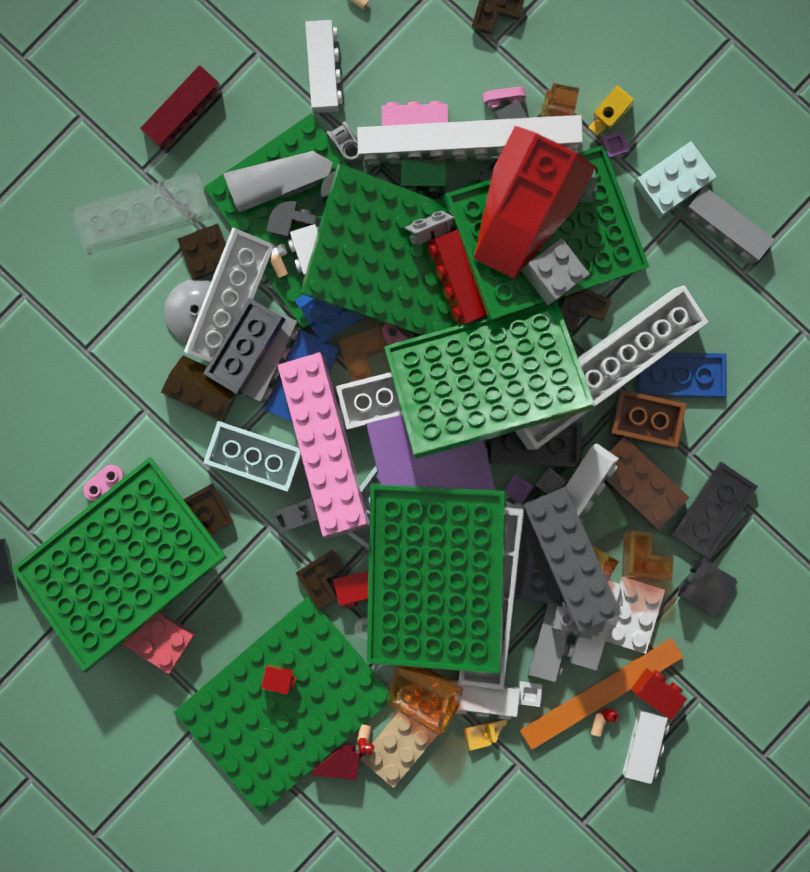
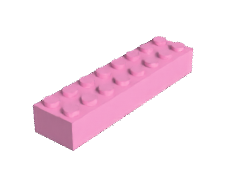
M319 352L279 364L281 380L323 537L329 539L369 527L368 514L325 357Z

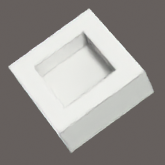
M520 681L518 704L540 707L542 684Z

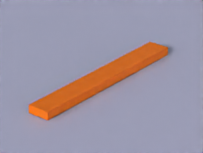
M669 638L646 654L641 655L526 725L520 731L531 750L631 690L646 668L652 672L655 669L661 672L684 657L673 639Z

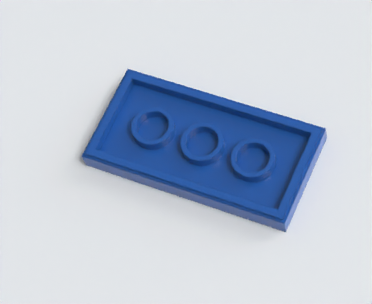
M300 330L286 362L320 352L326 359L330 373L340 347L327 341L322 343L318 337ZM279 376L264 410L293 422L281 376Z
M666 353L637 375V393L653 397L726 398V354Z

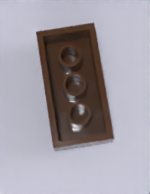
M621 437L609 450L610 453L619 458L615 464L618 468L611 478L607 476L604 483L609 485L654 530H660L690 497L626 437Z

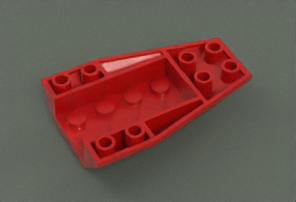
M514 126L494 166L474 259L514 279L575 209L596 166L578 153L536 132Z

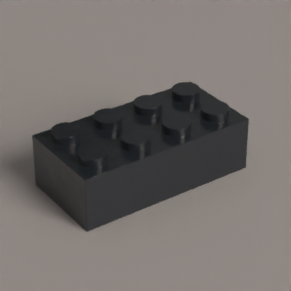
M573 422L538 449L533 450L526 448L516 431L490 438L489 464L578 468L581 456L582 423Z

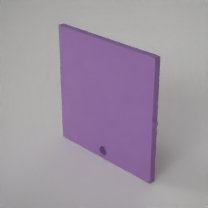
M403 414L366 423L378 472L377 479L380 480V484L495 490L487 457L488 450L485 448L484 440L415 459Z

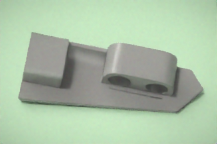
M311 151L224 173V177L236 208L240 213L277 197H289L316 186L320 183L321 179L326 178L330 174L333 162Z

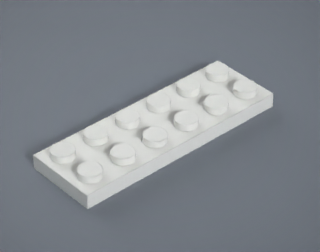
M232 228L185 347V353L209 362L212 360L247 299L251 298L253 300L274 244Z

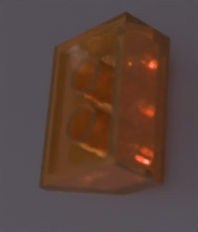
M395 666L386 704L440 736L458 710L464 688L429 668Z

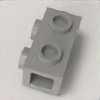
M561 602V606L555 605L552 628L557 629L556 633L570 635V631L578 633L566 603ZM605 622L580 632L578 637L592 640V636H599V632H603Z

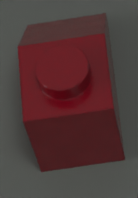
M343 745V748L338 747L313 768L312 775L357 780L360 758L359 750L354 745Z

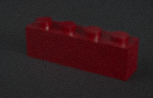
M199 65L140 127L141 131L162 151L165 148H170L176 141L175 137L180 132L183 133L191 125L190 121L195 116L198 117L204 112L205 105L210 100L214 101L219 96L221 89L219 82Z

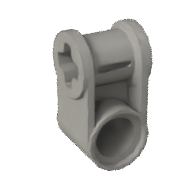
M346 121L342 122V125L335 130L326 132L348 165H357L361 162V157L358 154V141ZM351 149L357 151V154L353 157L346 155Z

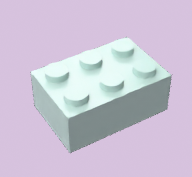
M690 141L638 177L634 186L657 218L660 219L702 190L704 186L706 187L712 183L717 176L692 141Z

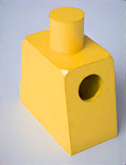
M617 85L593 114L595 120L588 129L596 136H599L605 128L610 131L633 106L634 99ZM606 112L613 114L610 118L604 116Z

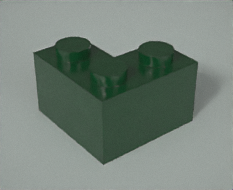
M401 159V187L416 193L423 191V196H428L431 199L441 198V196H444L446 189V160Z

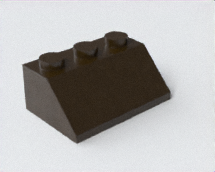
M182 355L169 373L161 393L224 422L237 394L203 374L207 368L206 365Z

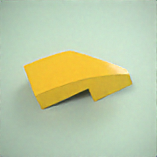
M496 720L463 728L467 749L471 751L496 743L499 733L507 724V720Z

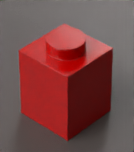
M268 664L265 669L261 689L288 694L290 689L294 690L297 677L293 676L294 670Z

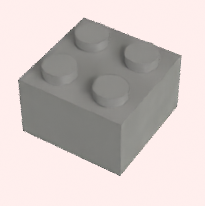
M563 238L521 270L547 305L551 304L589 275Z

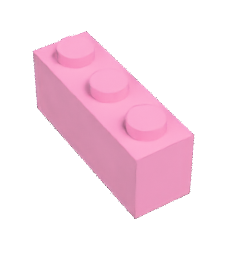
M433 101L425 105H421L420 102H409L408 105L389 102L386 105H382V126L448 122L447 104H443L440 101Z

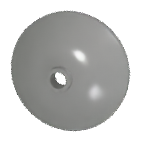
M203 279L184 281L171 291L164 307L166 324L178 339L186 343L189 340L211 284L210 281ZM193 306L199 307L197 313L191 312Z

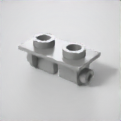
M437 211L431 217L413 221L405 229L413 234L410 236L412 244L420 245L432 239L431 231H433L434 237L450 232V229L453 228L451 220L454 217L444 211Z

